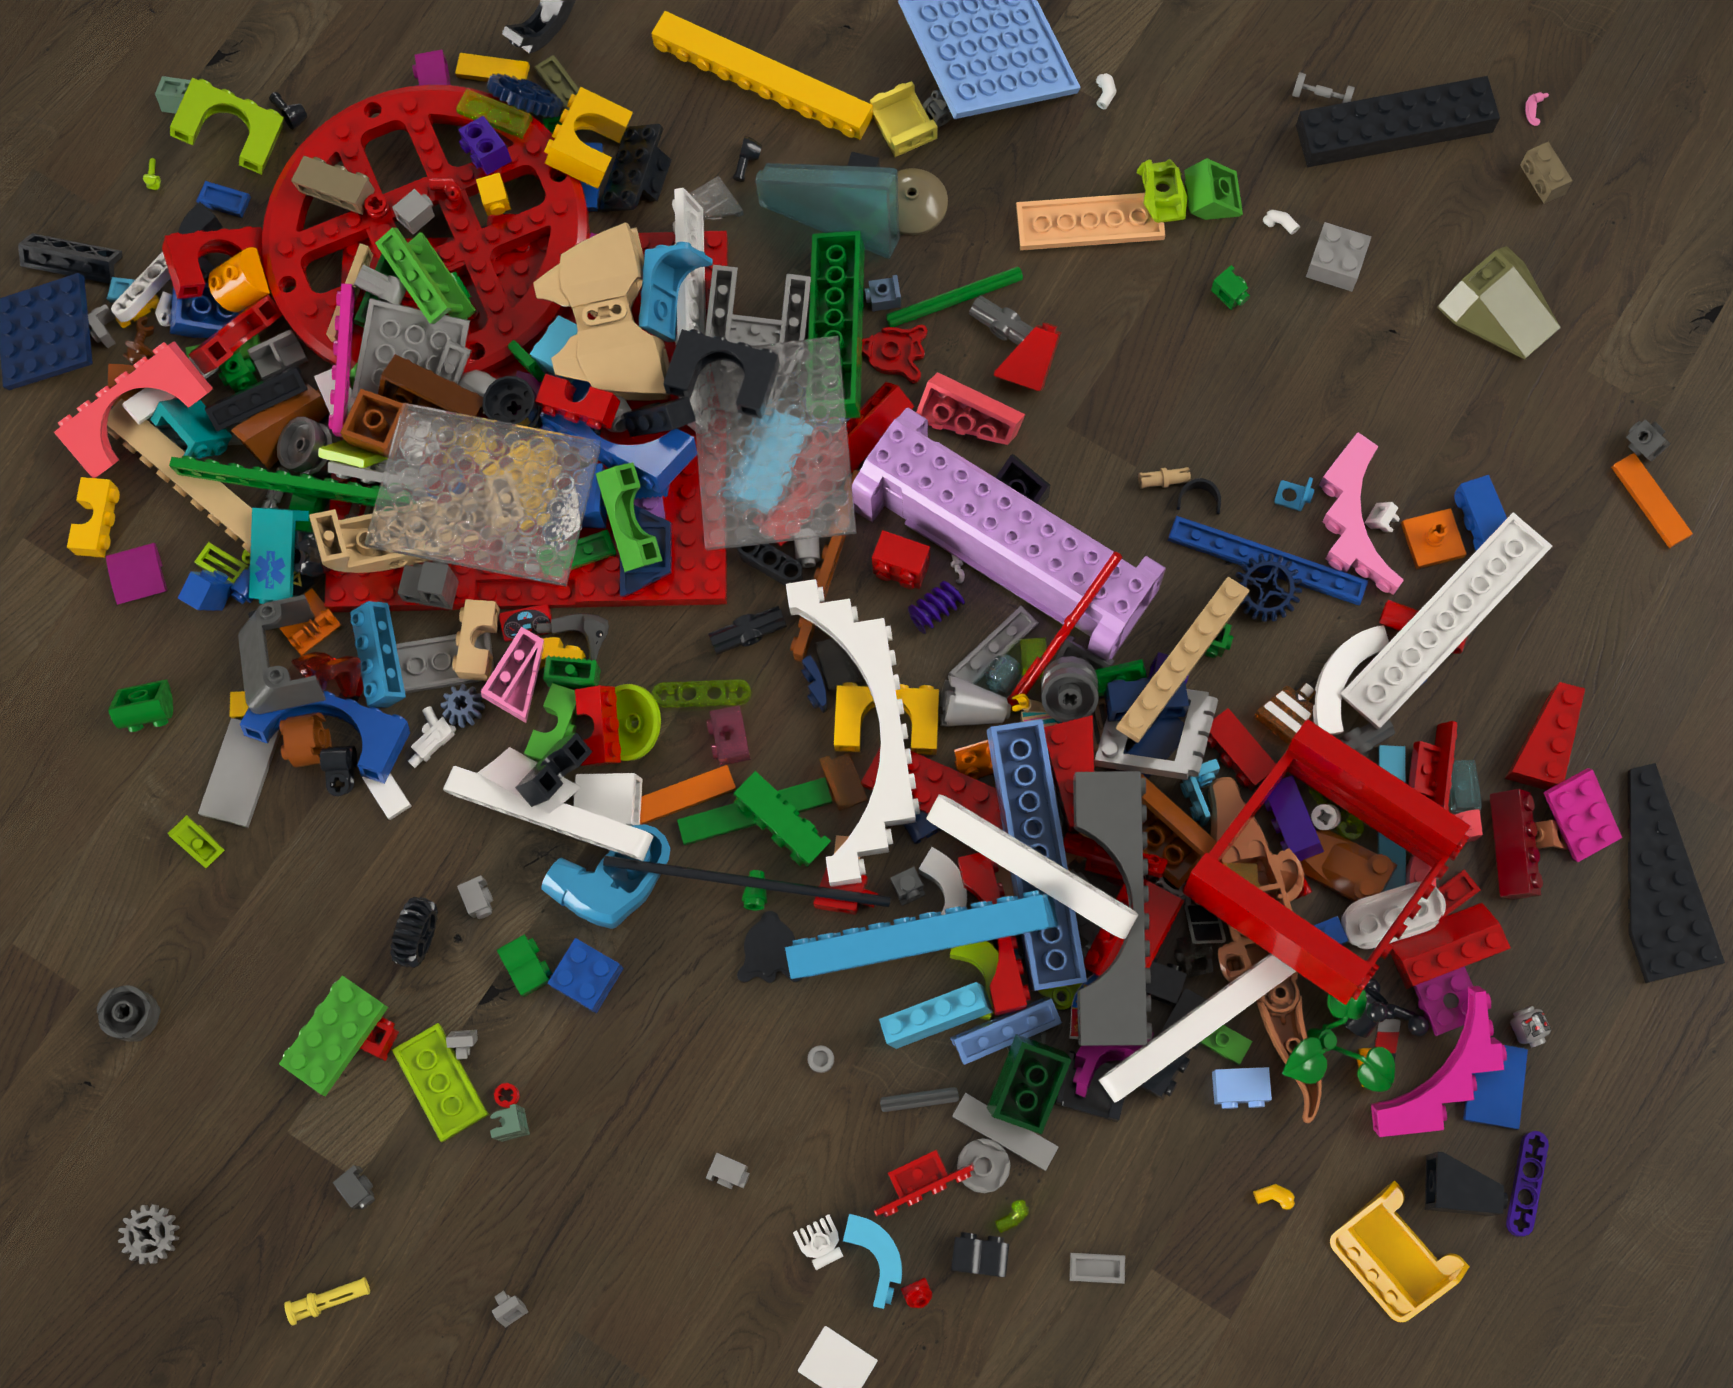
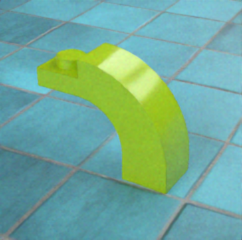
M988 941L951 948L950 958L969 962L981 971L993 1010L989 986L998 965L999 953ZM994 1010L992 1013L984 1015L980 1018L990 1020L991 1014H994Z

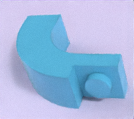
M849 1214L843 1242L863 1246L876 1257L880 1267V1277L873 1306L884 1309L885 1303L891 1305L894 1288L889 1287L890 1282L901 1284L902 1262L899 1251L890 1235L878 1224L867 1218Z

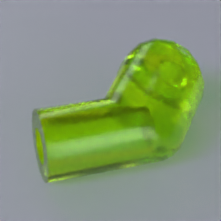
M1019 1199L1013 1202L1011 1207L1014 1212L995 1221L1000 1234L1019 1225L1028 1216L1029 1206H1026L1024 1200Z

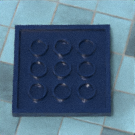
M80 273L0 298V357L2 381L5 389L12 390L93 364L85 278Z

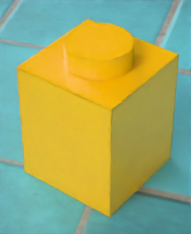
M500 173L476 179L482 203L488 216L501 215L505 211L511 210Z

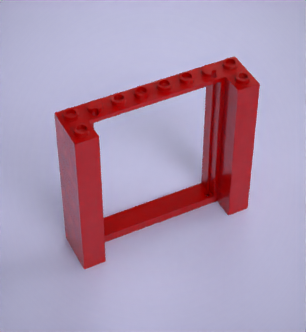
M1307 719L1294 735L1287 751L1209 854L1205 853L1193 868L1183 893L1334 998L1347 1005L1351 997L1355 1000L1358 999L1365 986L1372 979L1380 967L1375 964L1380 957L1384 960L1394 947L1390 944L1391 940L1394 937L1398 940L1408 927L1404 924L1405 920L1408 917L1412 920L1422 907L1417 904L1422 897L1426 900L1435 888L1431 884L1434 879H1442L1449 868L1445 863L1449 858L1453 861L1456 859L1470 838L1466 835L1470 825ZM1287 772L1432 867L1367 961L1220 862Z

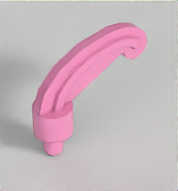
M1539 92L1528 98L1525 112L1530 124L1534 126L1540 124V120L1536 118L1537 103L1544 101V98L1549 96L1548 93L1543 94Z

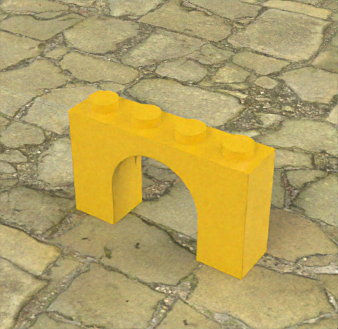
M580 87L577 95L572 94L568 101L567 107L570 109H564L559 122L562 125L557 123L552 137L555 140L549 139L544 151L548 154L545 164L598 189L612 157L584 144L577 137L575 131L582 129L592 130L620 143L633 112Z
M852 682L843 683V686L837 685L834 731L835 751L860 752L862 722L865 715L875 707L869 687L858 686V684ZM900 684V689L896 690L897 699H902L904 711L912 722L911 751L917 754L937 755L939 689H934L930 685L909 688L908 685Z

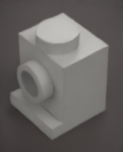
M481 875L457 886L468 914L472 918L477 917L478 919L491 915V910H493L490 905L493 897L488 887L483 888L488 884Z
M716 1153L706 1179L714 1181V1178L717 1177L719 1178L717 1183L732 1189L733 1185L744 1189L750 1173L746 1172L748 1166Z

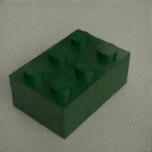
M1016 1034L988 1103L987 1110L996 1119L1042 1134L1072 1059L1065 1051Z

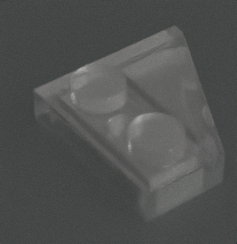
M719 176L689 193L703 208V220L722 219V216L736 214V217L744 215L743 209Z

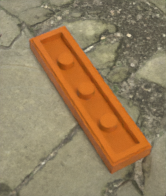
M1635 453L1611 467L1669 549L1693 534Z
M728 765L642 796L640 825L737 790Z

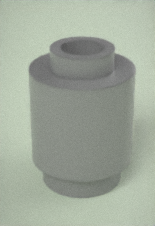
M814 529L798 530L794 538L795 559L804 568L814 567L821 560L819 536L816 535Z

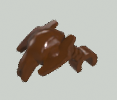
M147 316L138 318L134 342L128 340L125 342L128 348L127 353H124L123 356L132 365L143 357L149 360L155 355L151 349L144 345L145 338L154 333V326L144 327V325H147Z

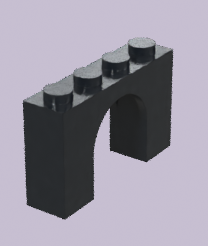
M682 329L663 383L666 393L682 398L689 396V399H691L698 375L706 365L719 360L731 361L737 364L745 373L736 401L738 413L762 419L780 367L778 354L766 348L762 350L752 348L744 342H738L737 344L729 342L721 336H706L698 330L691 329L687 331Z

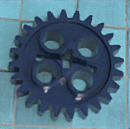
M499 73L497 75L492 74L489 77L487 83L488 92L500 98V101L508 102V105L527 113L533 112L535 115L541 114L544 117L549 116L551 118L560 116L564 102L557 98V95L551 94L549 90L542 89V86L532 81L520 80L515 76L510 77L506 74L504 76Z

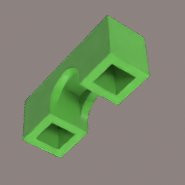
M552 683L543 707L547 713L558 717V723L555 729L547 733L533 730L524 752L528 758L539 762L560 739L575 733V721L577 716H581L577 715L575 690Z

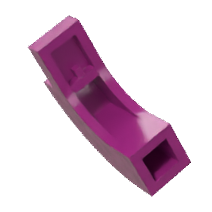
M1144 1045L1081 1046L1076 1054L1074 1068H1077L1073 1082L1077 1083L1075 1094L1086 1097L1093 1076L1102 1064L1113 1060H1125Z

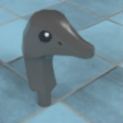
M577 613L552 619L551 623H537V633H552L553 635L568 631L582 633L587 639L589 656L592 661L594 659L597 660L599 649L608 635L609 624L607 619L596 614Z

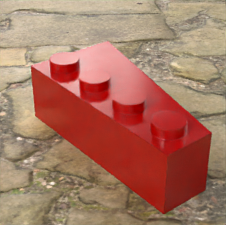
M1559 682L1551 690L1504 779L1548 790L1565 781L1585 688Z
M1093 715L1044 727L1052 777L1068 833L1076 832L1074 830L1073 776L1075 772H1094Z

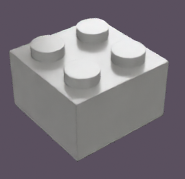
M1324 222L1306 277L1353 291L1372 236Z

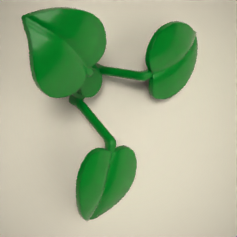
M1365 990L1362 991L1357 1000L1351 997L1347 1005L1329 994L1328 1008L1333 1016L1341 1019L1328 1025L1323 1024L1322 1029H1309L1307 1032L1308 1038L1299 1042L1289 1056L1282 1072L1284 1076L1307 1084H1314L1320 1081L1327 1069V1060L1323 1054L1326 1051L1333 1050L1363 1062L1358 1069L1357 1076L1361 1084L1368 1090L1384 1092L1391 1088L1395 1077V1062L1392 1054L1386 1048L1374 1047L1368 1051L1365 1058L1362 1055L1336 1046L1337 1038L1330 1031L1332 1028L1345 1024L1348 1018L1353 1020L1361 1018L1366 1008L1367 997Z

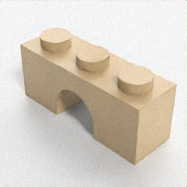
M466 599L465 606L460 609L459 619L462 622L461 631H458L456 635V646H459L458 654L454 655L452 668L460 679L488 681L491 676L493 656L489 650L476 648L475 642L483 633H497L500 608L495 601Z

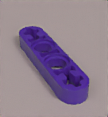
M1539 1131L1526 1133L1522 1137L1506 1220L1508 1231L1518 1237L1529 1235L1533 1231L1549 1147L1547 1137ZM1537 1137V1142L1541 1143V1147L1536 1148L1534 1151V1156H1539V1160L1525 1158V1154H1532L1533 1146L1528 1144V1141ZM1527 1162L1536 1166L1537 1174L1534 1178H1528L1523 1173V1166ZM1522 1189L1528 1190L1532 1195V1201L1528 1205L1521 1204L1518 1199V1193ZM1516 1207L1522 1210H1530L1529 1214L1523 1213L1522 1222L1526 1223V1228H1521L1520 1232L1518 1231V1226L1514 1225V1220H1519L1521 1211H1515Z

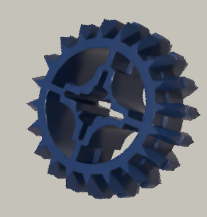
M1271 553L1268 556V561L1264 560L1263 554H1259V563H1256L1255 559L1251 557L1249 559L1250 568L1246 564L1241 565V569L1245 574L1237 572L1235 577L1242 580L1238 582L1239 584L1247 588L1248 583L1259 593L1256 604L1250 599L1249 595L1246 596L1240 606L1243 604L1247 605L1243 613L1247 614L1252 609L1255 611L1252 619L1255 620L1258 613L1262 614V622H1266L1268 614L1271 615L1273 622L1276 621L1277 612L1282 618H1285L1287 615L1284 608L1292 612L1294 607L1290 604V601L1297 604L1300 601L1298 597L1293 595L1302 593L1301 588H1295V585L1300 584L1302 579H1293L1298 570L1288 571L1292 562H1287L1285 566L1281 565L1283 561L1282 556H1279L1277 562H1273L1274 555ZM1272 568L1269 576L1264 579L1250 576L1258 569ZM1279 572L1287 581L1288 592L1279 587L1276 582ZM1273 577L1271 584L1274 587V591H1269L1264 599H1262L1264 588H1261V584L1265 585ZM1269 597H1280L1285 600L1277 607H1263Z

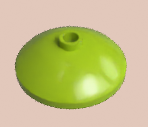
M633 684L619 685L615 687V694L617 696L616 707L617 719L619 721V744L621 746L620 757L622 761H633L645 756L655 745L661 727L660 710L652 694L645 688Z

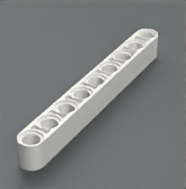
M453 766L443 788L445 792L461 799L640 861H644L654 837L641 829L565 803L548 814L536 806L531 807L527 801L480 774L457 766Z
M938 795L927 816L928 821L1111 934L1126 939L1138 917L1137 912L954 800Z
M1270 953L1153 1038L1147 1045L1142 1046L1099 1078V1082L1114 1103L1121 1100L1296 971Z

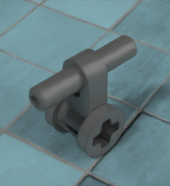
M934 90L931 97L924 102L923 108L925 112L931 114L937 127H940L949 122L953 116L941 91Z

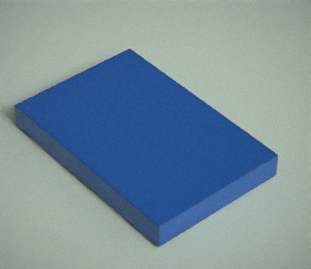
M1504 1045L1507 1052V1060L1503 1061L1504 1070L1472 1073L1476 1078L1477 1091H1473L1474 1100L1465 1101L1463 1120L1518 1130L1520 1127L1528 1049Z

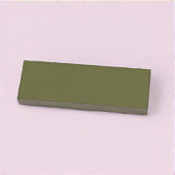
M552 55L534 66L550 92L557 95L556 97L564 102L563 109L569 110L570 108L567 107L568 101L572 94L577 95L579 88L557 58Z

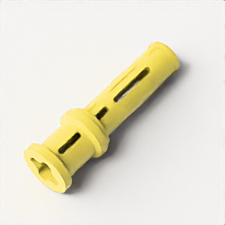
M366 1277L318 1295L311 1292L307 1294L306 1298L294 1302L286 1301L284 1306L289 1323L293 1326L297 1324L298 1320L309 1316L314 1318L319 1316L322 1310L370 1294Z

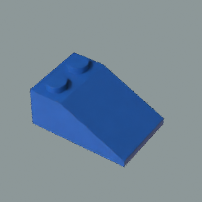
M205 283L202 296L177 299L173 288L170 334L193 338H209L242 311L239 313L231 312L223 308L213 297L208 283Z

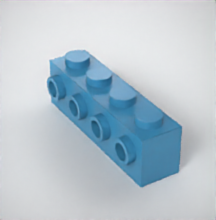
M367 601L350 612L364 695L368 707L388 708L406 698L388 603Z

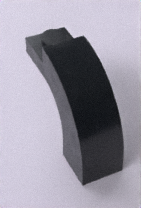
M541 0L529 19L521 24L505 25L502 34L510 39L509 42L512 45L520 47L528 53L536 52L547 45L560 31L568 19L576 0Z
M199 202L184 217L178 233L218 231L223 226L217 217ZM203 255L198 259L203 278L208 283L209 274L215 267Z

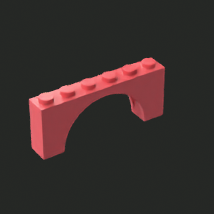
M175 341L169 345L165 342L160 344L153 350L155 355L148 360L146 357H143L133 365L136 368L135 371L131 374L125 371L115 379L117 384L110 389L108 386H105L95 395L98 399L93 403L87 400L77 408L79 413L72 418L69 414L58 422L60 428L54 433L92 478L98 477L119 461L109 442L107 422L113 404L124 392L136 388H156L174 395L189 408L213 390Z

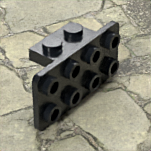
M660 124L629 126L626 128L599 205V209L603 212L634 210L638 205L641 194L650 202L658 201L672 160L658 148L663 132V127Z

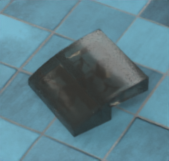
M833 638L815 644L828 691L837 690V685L843 686V683L846 682L866 683L856 664Z

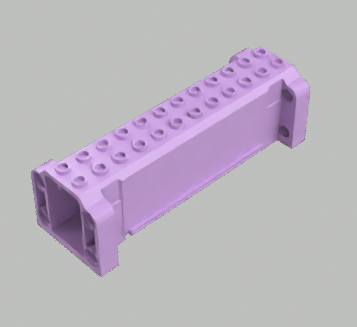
M906 408L899 417L894 419L866 458L852 484L853 503L856 513L873 523L885 506L906 520L905 525L1063 625L1066 617L1075 609L1113 554L1112 550L939 442L929 439L928 420L910 408ZM1147 556L1142 559L1137 567L1132 566L1123 559L1120 560L1075 625L1076 628L1090 636L1087 650L1106 661L1113 659L1159 591L1166 570L1165 567Z

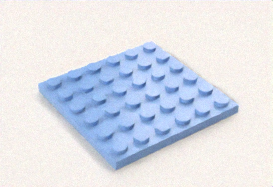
M898 0L954 119L1077 94L1081 88L1037 0Z

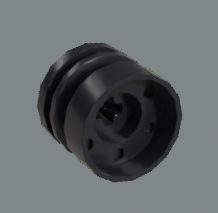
M505 376L496 379L488 386L483 397V408L485 414L504 436L510 439L522 440L531 437L542 425L540 418L542 408L535 402L537 395L525 380L517 376Z

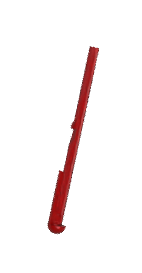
M1113 552L1075 609L1066 617L1064 625L1041 658L1036 657L1012 694L1007 697V701L1011 705V711H1013L1012 706L1019 705L1018 700L1012 699V697L1022 693L1027 696L1123 558L1121 554Z

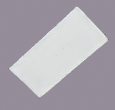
M509 747L477 773L525 800L515 787L535 767L537 762ZM562 777L560 780L564 784L548 801L538 804L536 807L550 814L581 787Z

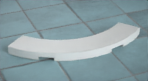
M1384 625L1364 630L1339 646L1327 660L1319 675L1315 687L1316 695L1315 705H1313V718L1316 725L1331 735L1344 732L1341 721L1342 696L1340 694L1344 690L1349 676L1363 660L1380 653L1389 643Z

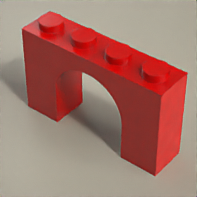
M246 226L241 229L229 230L224 228L218 231H196L187 234L172 233L165 235L162 251L177 299L202 296L205 281L198 259L208 253L217 252L233 257L246 248H257L266 278L262 256V227Z

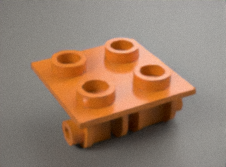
M312 588L303 595L306 596L315 619L279 628L301 656L341 626V623L332 612L324 607V602Z
M988 740L954 750L956 757L954 762L958 772L974 779L993 774Z

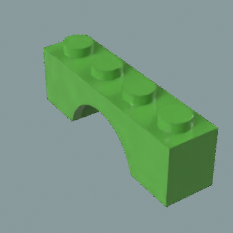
M634 462L614 466L596 473L624 571L642 568L663 561L656 537L646 533L640 527L635 517L634 498L641 486Z

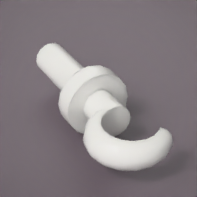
M952 555L953 561L950 565L955 569V572L959 573V580H956V582L960 584L965 578L964 571L960 567L963 565V562Z

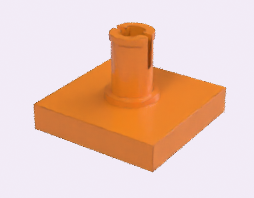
M1451 508L1402 521L1401 526L1416 570L1466 556Z

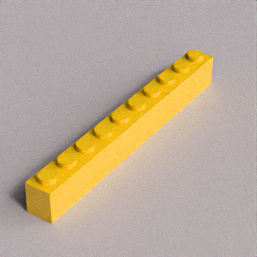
M664 11L651 33L654 46L659 51L669 52L683 62L689 61L703 71H711L725 81L730 80L737 83L744 90L750 89L764 99H772L786 109H794L806 118L818 120L825 127H833L840 130L847 137H855L861 140L873 119V105L667 11Z

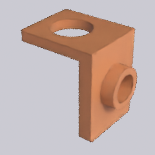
M1556 821L1535 822L1537 826L1535 840L1538 849L1555 847L1568 850L1562 834L1561 842L1558 838V830L1560 831Z

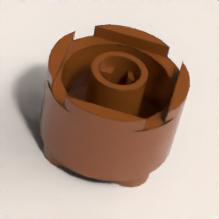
M321 713L292 716L280 721L279 726L284 745L281 746V755L284 760H289L294 767L320 764L321 749L332 747L329 728L324 729L322 722H326Z

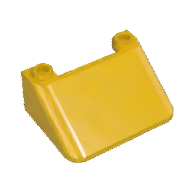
M1394 1180L1337 1229L1331 1236L1330 1244L1333 1251L1386 1313L1397 1322H1406L1455 1287L1470 1266L1457 1254L1449 1253L1438 1260L1396 1212L1404 1203L1405 1194L1403 1189Z

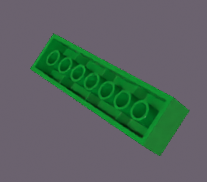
M860 231L812 234L806 407L811 420L860 418L865 246Z

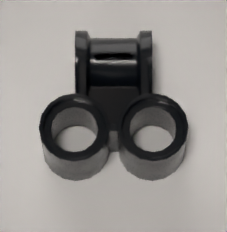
M355 746L322 748L320 751V766L322 771H325L327 791L333 796H342L350 793L355 785L354 768L357 766ZM336 781L344 782L345 787L336 786Z

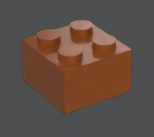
M360 389L340 433L347 444L394 460L413 415L406 404Z

